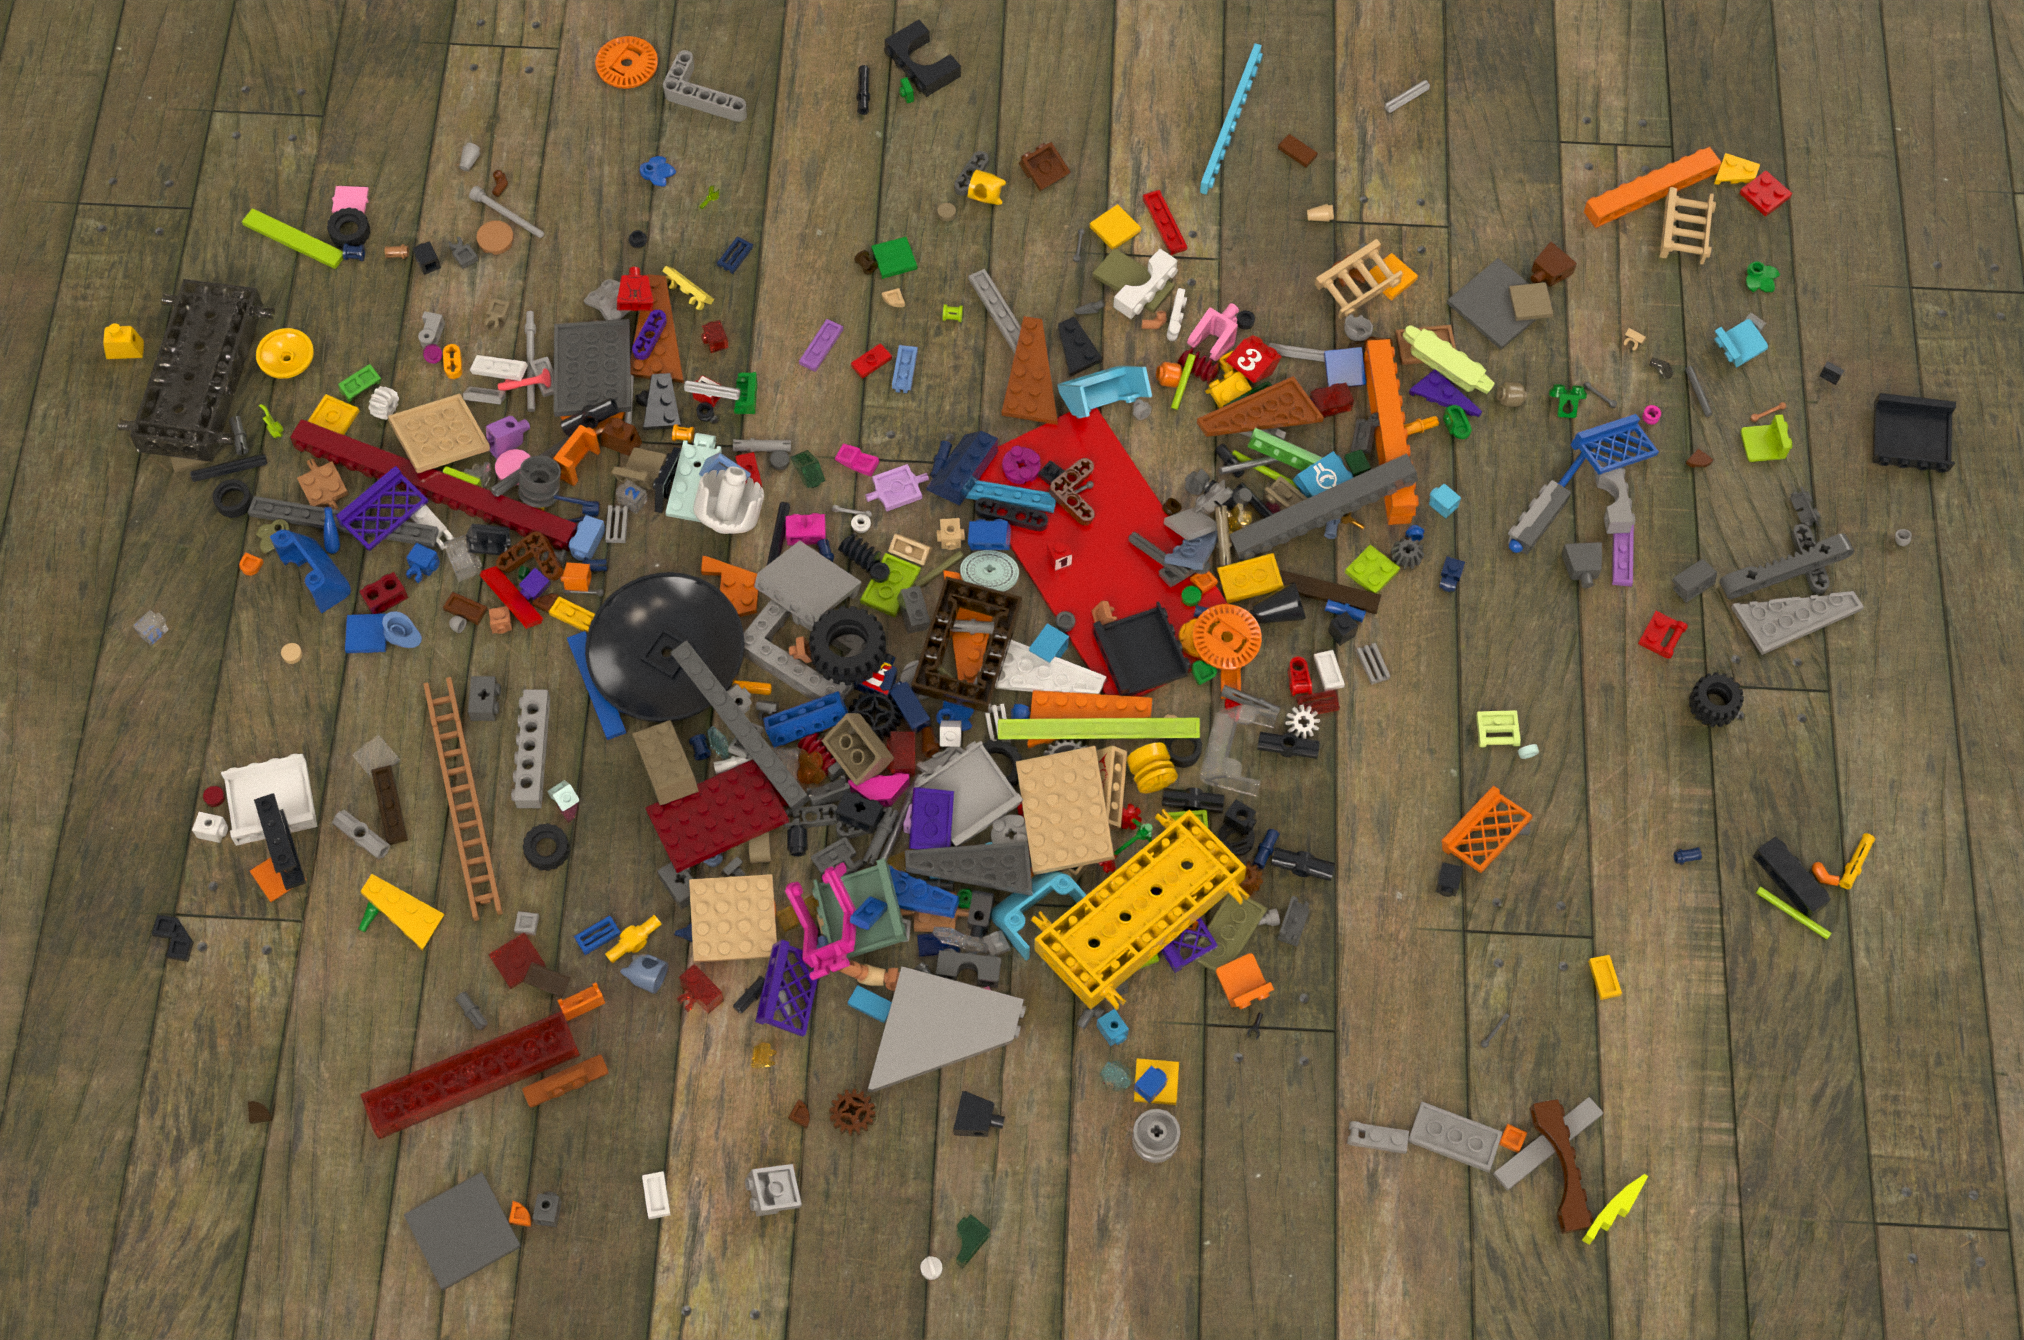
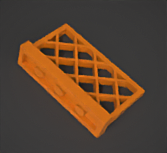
M1492 786L1442 839V851L1448 855L1452 853L1482 873L1529 823L1532 815L1501 795L1500 790ZM1502 802L1508 806V810L1496 811V806ZM1520 814L1525 817L1521 822H1512L1511 815ZM1509 815L1510 823L1498 824L1497 816ZM1486 817H1494L1495 824L1483 825V820ZM1511 828V833L1506 836H1500L1499 829ZM1496 829L1497 836L1485 837L1484 830ZM1482 830V838L1470 839V834L1473 831ZM1498 841L1496 849L1487 850L1486 842ZM1483 843L1484 850L1472 851L1471 844ZM1469 844L1470 852H1460L1457 850V847ZM1485 855V861L1481 865L1473 861V856Z

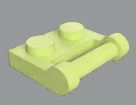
M1517 710L1482 711L1476 713L1479 747L1511 744L1513 746H1520ZM1512 732L1511 737H1486V733Z

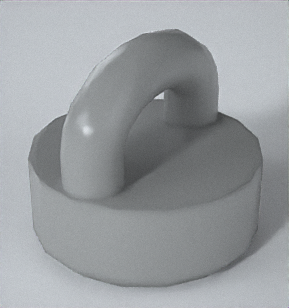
M1137 399L1133 405V415L1137 420H1143L1150 415L1152 407L1147 402Z

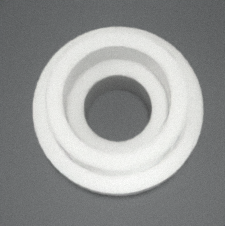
M859 514L852 519L851 525L854 531L865 533L869 530L871 521L868 516Z

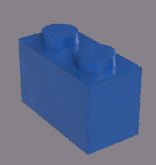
M977 519L969 521L968 545L971 550H1010L1011 527L1008 521L1003 519H996L994 521Z

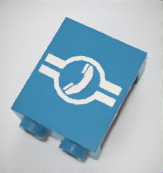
M1333 451L1297 474L1293 482L1303 495L1310 498L1350 480L1354 476L1344 467L1341 457Z

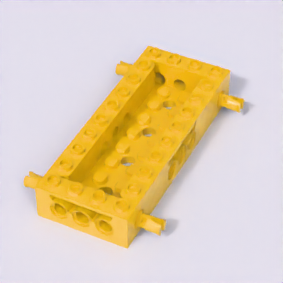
M1165 809L1162 810L1161 815L1158 813L1155 819L1166 830L1053 924L1041 911L1038 912L1040 919L1036 916L1032 918L1031 921L1042 930V933L1035 938V951L1090 1010L1104 998L1111 1003L1115 1010L1119 1009L1117 1002L1124 1005L1126 1000L1115 989L1228 893L1240 905L1243 903V898L1245 900L1249 898L1250 895L1239 886L1245 879L1246 866L1190 810L1176 821ZM1189 861L1193 867L1186 870L1182 868L1181 864ZM1153 887H1159L1162 893L1160 895H1153L1150 890ZM1122 913H1128L1131 919L1125 922L1119 916ZM1092 939H1097L1100 945L1092 948L1088 945V942Z

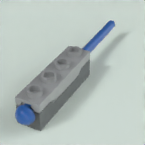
M1587 446V449H1588L1589 451H1592L1593 448L1590 447V446ZM1582 452L1558 483L1552 480L1548 486L1544 485L1541 488L1539 498H1534L1528 507L1530 508L1529 511H1524L1518 520L1520 523L1517 526H1512L1508 533L1510 536L1508 540L1509 549L1512 552H1522L1528 555L1566 505L1572 492L1564 487L1586 459Z

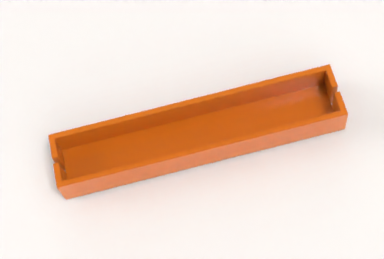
M1390 339L1367 341L1363 357L1371 414L1378 412L1380 424L1375 427L1374 432L1379 466L1406 453L1408 457L1410 456V445L1406 444L1408 431L1403 425L1405 423V413L1401 412L1402 395L1398 394L1400 381L1396 379L1395 375L1397 374V363L1393 362L1395 350L1394 347H1391ZM1416 482L1410 487L1397 490L1392 495L1384 496L1388 525L1411 523L1413 516L1416 515V507L1419 504L1418 495L1414 494Z

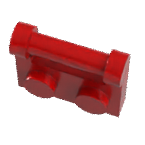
M1655 611L1638 644L1664 658L1671 659L1674 654L1673 650L1682 633H1685L1688 625ZM1668 629H1674L1675 631L1667 646H1661L1660 644Z

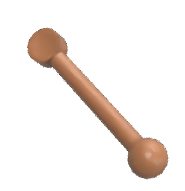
M1781 402L1779 406L1763 413L1753 414L1751 421L1757 422L1759 418L1779 409L1783 410L1786 408V404Z

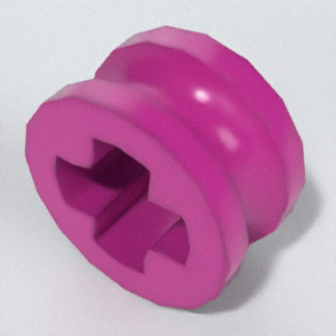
M1654 405L1647 406L1642 415L1643 421L1651 425L1656 424L1660 419L1661 410Z

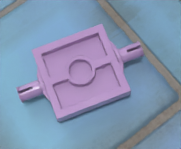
M908 464L873 476L872 481L876 491L865 494L867 502L879 498L887 512L922 499L918 484L929 480L927 473L915 476Z

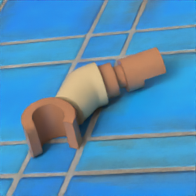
M853 960L849 961L850 966L838 970L841 973L856 978L859 983L864 985L884 986L886 983V988L892 991L896 989L900 974L898 968H890L887 973L886 969L868 964L862 965Z

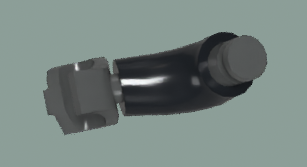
M1199 469L1198 472L1192 471L1191 474L1187 475L1185 478V489L1194 495H1200L1205 490L1203 493L1205 495L1218 482L1213 479L1209 482L1211 479L1203 469ZM1247 488L1231 489L1233 491L1231 497L1222 505H1226L1227 509L1232 511L1245 508L1252 498L1251 491Z

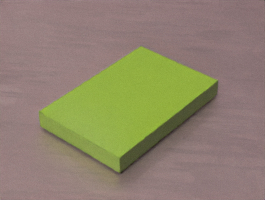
M885 553L881 562L888 565L890 576L887 581L882 583L871 579L860 599V603L896 618L900 610L897 597L901 589L911 588L921 572V567Z

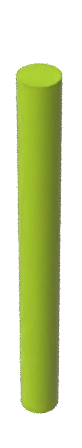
M1236 450L1232 453V455L1237 457L1236 460L1240 462L1253 460ZM1264 465L1253 468L1274 480L1281 476L1299 490L1293 480Z
M1761 886L1756 892L1826 940L1832 934Z

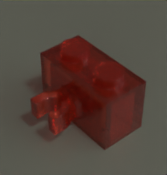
M1346 382L1341 384L1335 383L1323 389L1317 388L1310 392L1309 397L1324 418L1352 411L1354 403Z
M695 964L679 976L681 986L688 993L680 995L677 998V1002L681 1004L684 1000H689V1004L685 1006L687 1012L697 1002L709 1014L724 1001L722 991Z

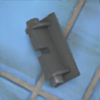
M1801 486L1802 492L1791 493L1790 500L1796 511L1804 509L1797 513L1801 524L1811 527L1812 523L1816 522L1817 526H1819L1817 519L1820 518L1817 508L1812 509L1810 505L1813 502L1809 491L1804 492Z

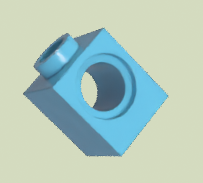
M1446 484L1439 488L1435 487L1429 495V505L1445 519L1459 507L1461 497Z

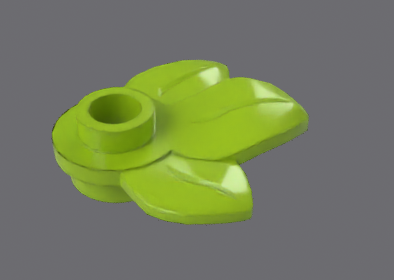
M260 404L259 406L266 414L263 420L268 424L266 426L268 431L275 439L277 437L281 438L284 431L283 427L278 421H274L267 407Z

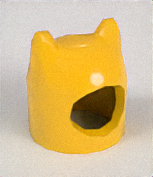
M976 169L969 184L968 198L983 203L1001 205L1002 200L999 196L1002 186L1006 185V181L994 174Z

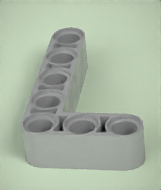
M687 50L680 51L677 54L663 82L665 98L668 101L737 122L747 118L746 102L744 99L688 82L694 71L693 55Z

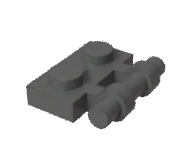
M846 836L811 856V861L821 876L825 874L826 868L830 866L835 868L842 862L847 866V872L843 876L858 872V869L864 866L860 859L854 863L851 858L856 856V851Z

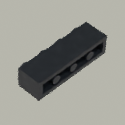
M1776 836L1758 848L1753 855V858L1799 911L1808 918L1823 909L1831 900L1828 892L1819 886L1814 876L1804 869L1800 860L1793 856L1786 844Z

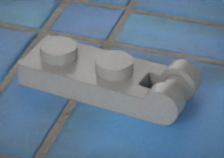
M1356 1121L1349 1122V1130L1351 1131L1347 1144L1406 1154L1409 1131L1362 1124ZM1359 1132L1365 1133L1364 1138L1359 1137Z

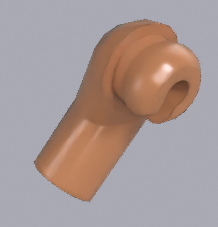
M1158 311L1157 316L1153 320H1142V329H1159L1167 321L1166 312Z

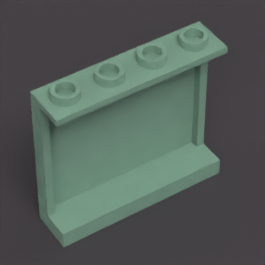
M884 858L876 860L877 866L841 877L856 910L869 896L881 900L888 905L887 911L869 930L856 925L854 951L847 954V959L908 940L890 868ZM813 880L815 888H812L815 900L819 901L817 912L820 919L823 918L824 925L821 926L824 937H827L828 943L831 944L842 939L844 912L830 884L819 883L817 880Z

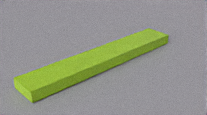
M253 208L242 221L244 226L334 269L343 260V251Z

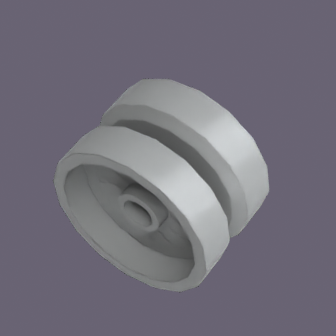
M1161 1109L1148 1110L1142 1113L1135 1122L1132 1134L1133 1148L1137 1155L1145 1161L1152 1163L1164 1162L1171 1158L1177 1150L1180 1126L1176 1118L1168 1111Z

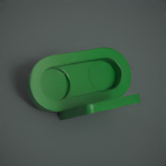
M1554 384L1553 388L1549 390V396L1559 398L1558 417L1576 418L1579 399L1587 398L1584 387L1574 385L1572 389L1568 390L1565 389V385ZM1567 400H1571L1573 410L1570 413L1563 412V406L1567 403Z
M1457 405L1446 407L1443 421L1449 433L1458 439H1467L1471 434L1472 428L1464 410Z

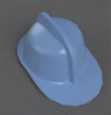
M395 611L389 612L383 617V633L388 642L405 648L419 646L422 637L408 616Z

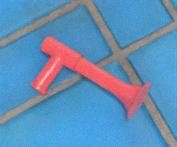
M544 368L542 374L521 379V381L505 379V382L498 383V390L506 391L539 383L545 384L550 388L551 376L549 371Z

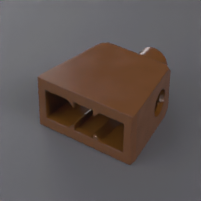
M1550 242L1535 259L1532 267L1534 274L1530 279L1534 284L1543 281L1548 286H1553L1571 276L1575 271L1577 263L1553 242Z
M610 417L602 431L601 446L630 456L633 448H640L642 444L636 427L622 421L620 418Z

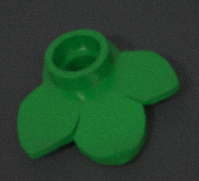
M1755 261L1747 267L1748 276L1746 284L1752 292L1758 289L1764 292H1774L1775 284L1773 279L1779 277L1780 273L1773 266H1764L1763 263Z

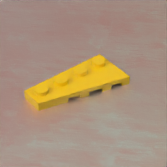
M371 874L361 890V894L379 911H382L422 951L444 917L442 912Z

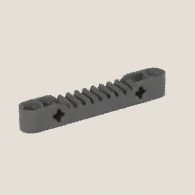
M1842 533L1819 541L1814 548L1809 547L1808 552L1803 549L1801 555L1795 552L1794 557L1790 554L1786 560L1780 557V561L1773 560L1772 565L1766 562L1765 568L1761 565L1758 568L1750 566L1723 576L1719 583L1727 598L1735 599L1850 557L1855 550L1846 534Z

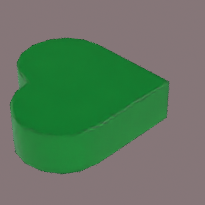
M1202 660L1194 661L1191 665V672L1198 685L1214 678L1217 674L1215 667L1206 664Z

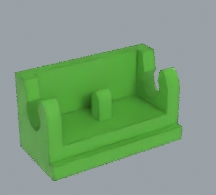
M371 364L340 382L338 384L339 391L342 395H345L349 403L353 397L375 383L379 384L381 378Z

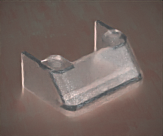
M1240 705L1219 710L1214 718L1200 771L1201 780L1209 785L1257 796L1260 781L1242 777L1241 763L1236 759L1228 757L1237 723L1244 725L1255 723L1274 728L1278 712L1251 705Z

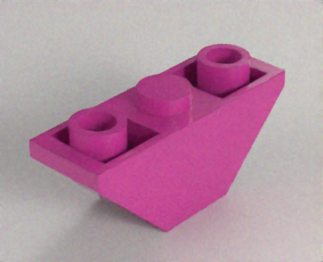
M895 773L893 776L876 775L859 786H856L852 780H848L851 793L856 792L865 799L876 800L883 807L892 806L910 786L909 774Z

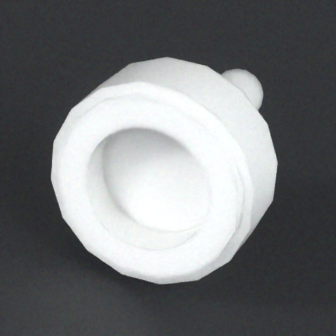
M931 1256L925 1258L921 1263L922 1275L929 1280L938 1278L942 1273L941 1261Z

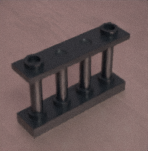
M271 793L254 799L276 874L280 872L285 889L289 890L306 884L285 811L283 809L279 810L275 794Z

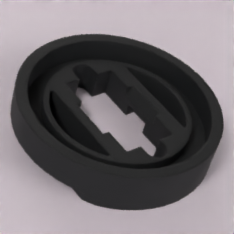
M1224 824L1219 830L1218 839L1235 856H1242L1252 849L1255 840L1253 829L1246 831L1245 834H1248L1245 837L1246 839L1229 843V841H1225L1227 836L1238 831L1235 829L1227 831L1232 827ZM1245 844V845L1242 846V847L1235 848L1236 846Z

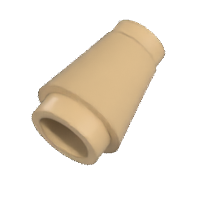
M1325 204L1307 210L1308 221L1330 222V220H1334L1333 205Z

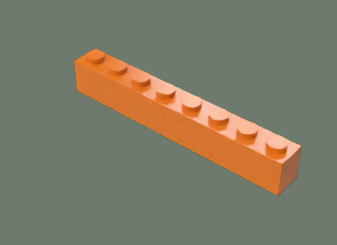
M1710 147L1699 149L1694 154L1684 156L1674 163H1668L1659 170L1655 169L1643 177L1635 178L1632 182L1623 183L1614 190H1608L1603 195L1590 198L1586 203L1584 213L1593 226L1597 228L1666 197L1670 187L1677 188V191L1717 174L1722 162Z

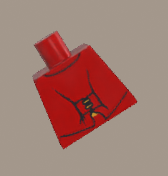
M630 267L629 275L621 276L617 297V310L653 311V297L649 277L640 275L639 267Z

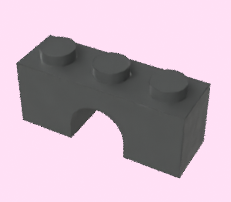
M953 949L939 950L936 976L957 981L958 974L962 970L972 969L978 975L977 986L998 988L1001 958L997 955L986 954L983 956L971 951L958 953Z

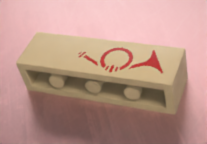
M1115 746L1097 750L1110 831L1121 828L1127 751Z

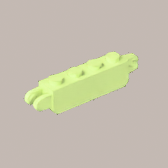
M1412 325L1405 328L1403 339L1412 345L1410 349L1411 354L1431 368L1436 369L1440 374L1467 392L1473 391L1476 388L1488 394L1495 383L1485 375L1486 370L1480 363L1470 360L1464 352L1457 351L1449 342L1439 339L1433 331L1426 330L1425 328L1420 331Z

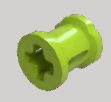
M944 304L943 321L949 319L962 322L963 306L951 307Z

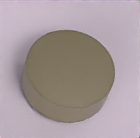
M942 203L939 205V219L951 221L955 218L956 208L953 204Z

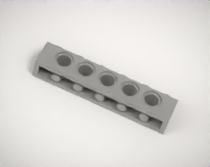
M523 690V697L519 699V707L522 709V714L518 715L520 733L516 735V744L519 745L518 752H515L517 770L513 771V782H516L515 789H512L511 798L512 801H515L517 808H542L550 695L548 690ZM532 710H538L535 714H529ZM536 728L534 732H528L529 729ZM531 746L535 747V748H534L533 750H531V751H527V750H526L528 747H531ZM527 765H533L531 769H525ZM527 783L532 784L528 788H523V786Z

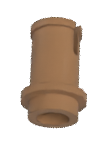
M404 244L395 247L385 246V257H402V259L409 257V247Z

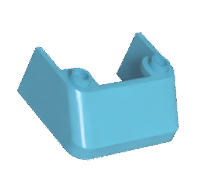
M1116 366L1057 384L1062 399L1071 414L1077 416V418L1090 416L1089 412L1091 409L1119 400L1131 403L1135 402L1137 397H1152L1146 367Z
M1060 871L1038 874L1031 879L1033 896L1012 893L992 909L991 919L999 930H1002L1004 936L1026 961L1029 959L1030 947L1017 933L1025 926V917L1022 913L1053 890L1060 895L1069 894L1076 903L1086 896L1069 875Z

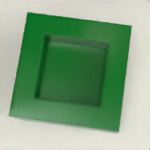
M908 78L900 79L901 87H899V93L901 98L904 97L907 104L914 102V93Z

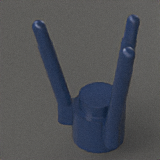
M554 495V499L583 505L582 514L590 517L599 516V501H586ZM585 516L567 520L574 523L583 521Z

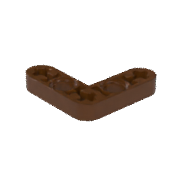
M1088 458L1078 460L1058 476L1049 487V494L1081 525L1091 524L1095 515L1094 510L1073 490L1092 474L1094 464ZM1081 467H1088V469L1085 468L1081 471V473H1079ZM1073 475L1076 481L1070 482L1066 476ZM1063 483L1064 486L1062 487V490L1056 491L1055 487L1059 488L1060 486H1062ZM1067 499H1074L1077 505H1069Z
M538 531L526 536L502 553L496 560L497 567L503 572L509 573L534 556L543 575L549 580H559L563 574L562 566L547 537ZM525 548V554L519 557V550ZM549 552L548 558L542 561V554ZM549 565H551L553 568H555V569L553 570V571H554L553 574H551V573H552V570H551V568L549 567Z

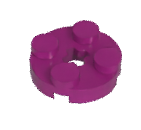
M1014 446L1005 454L1002 461V468L1006 478L1016 484L1034 481L1038 477V472L1041 468L1040 456L1029 448ZM1018 463H1025L1026 467L1020 469L1018 468Z

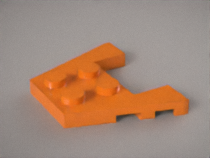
M703 556L702 575L721 576L720 591L731 601L739 617L757 613L759 590L754 587L757 574Z

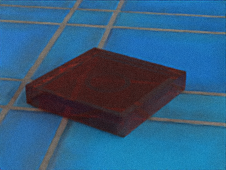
M525 933L488 954L510 989L524 981L531 962L546 968V964Z

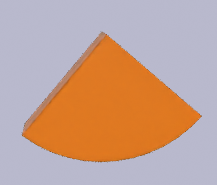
M513 1201L509 1224L531 1227V1216L528 1210L521 1203Z

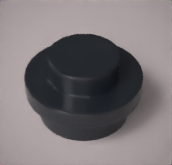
M640 230L633 231L628 239L629 244L634 248L645 246L647 243L646 234Z

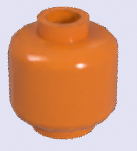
M1163 362L1161 366L1157 367L1156 380H1158L1161 386L1178 387L1183 372L1181 365Z

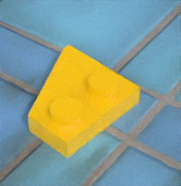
M1725 153L1714 184H1720L1724 181H1730L1731 184L1739 182L1750 183L1756 178L1760 164Z

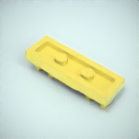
M665 266L663 272L668 275L666 276L667 283L671 280L670 289L674 290L678 284L681 286L679 289L687 295L692 293L694 296L690 298L689 304L694 305L698 301L697 310H702L705 305L704 303L712 304L714 299L674 268Z

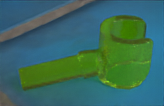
M714 185L709 187L708 196L699 206L700 209H703L711 200L719 198V189L714 192Z

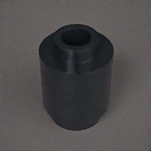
M793 825L791 829L787 830V850L790 856H804L808 850L807 829L801 825Z

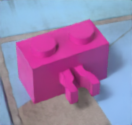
M812 513L810 515L793 514L786 516L787 546L794 545L798 541L806 545L817 544L821 539H825L826 542L825 514Z

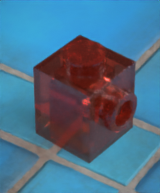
M720 320L702 325L703 333H701L703 344L708 345L711 353L729 348L728 339Z

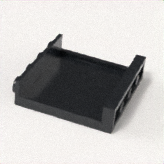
M1879 393L1874 401L1872 463H1877L1880 466L1894 465L1899 468L1912 467L1918 470H1936L1940 473L1949 472L1955 465V462L1951 461L1952 413L1956 409V401Z
M1159 601L1156 602V608L1102 625L1100 621L1093 623L1092 633L1120 696H1132L1188 677L1189 660L1183 656L1182 644L1179 640H1176L1174 626L1169 624L1165 607H1161Z

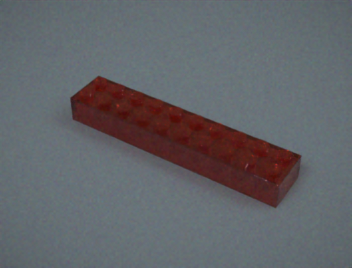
M560 1011L360 1095L373 1131L378 1139H382L579 1057L580 1054L563 1011Z

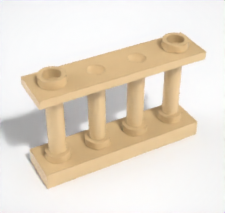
M1670 187L1665 202L1659 257L1667 258L1669 251L1676 250L1700 254V264H1704L1706 257L1709 258L1711 253V247L1708 245L1711 216L1716 206V202H1713L1714 194L1710 193L1707 202L1689 200L1676 196L1677 188ZM1680 205L1705 209V217L1678 213L1675 207ZM1679 220L1704 224L1703 232L1676 228L1673 223ZM1678 235L1702 239V246L1697 247L1674 243L1672 237Z
M1375 239L1327 270L1315 280L1314 285L1317 289L1327 288L1342 309H1340L1338 315L1340 319L1354 314L1355 309L1389 287H1396L1401 282L1402 271L1400 270L1393 274L1379 256L1381 243L1378 239ZM1368 258L1373 259L1387 280L1378 284L1364 266V261ZM1353 268L1358 269L1372 289L1363 294L1349 276V270ZM1337 278L1343 279L1357 299L1348 304L1334 286V280Z

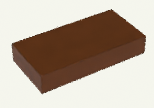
M1288 134L1278 145L1280 151L1305 168L1318 155L1316 151L1291 134Z
M455 592L451 593L443 606L444 611L460 616L476 625H479L488 610L487 606Z

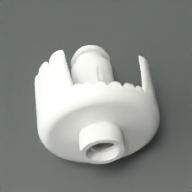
M729 467L726 471L720 470L718 475L717 470H712L709 474L707 472L700 478L693 510L700 522L716 532L723 534L748 532L757 524L764 499V490L758 482L754 484L753 479L750 477L746 483V473L739 467Z

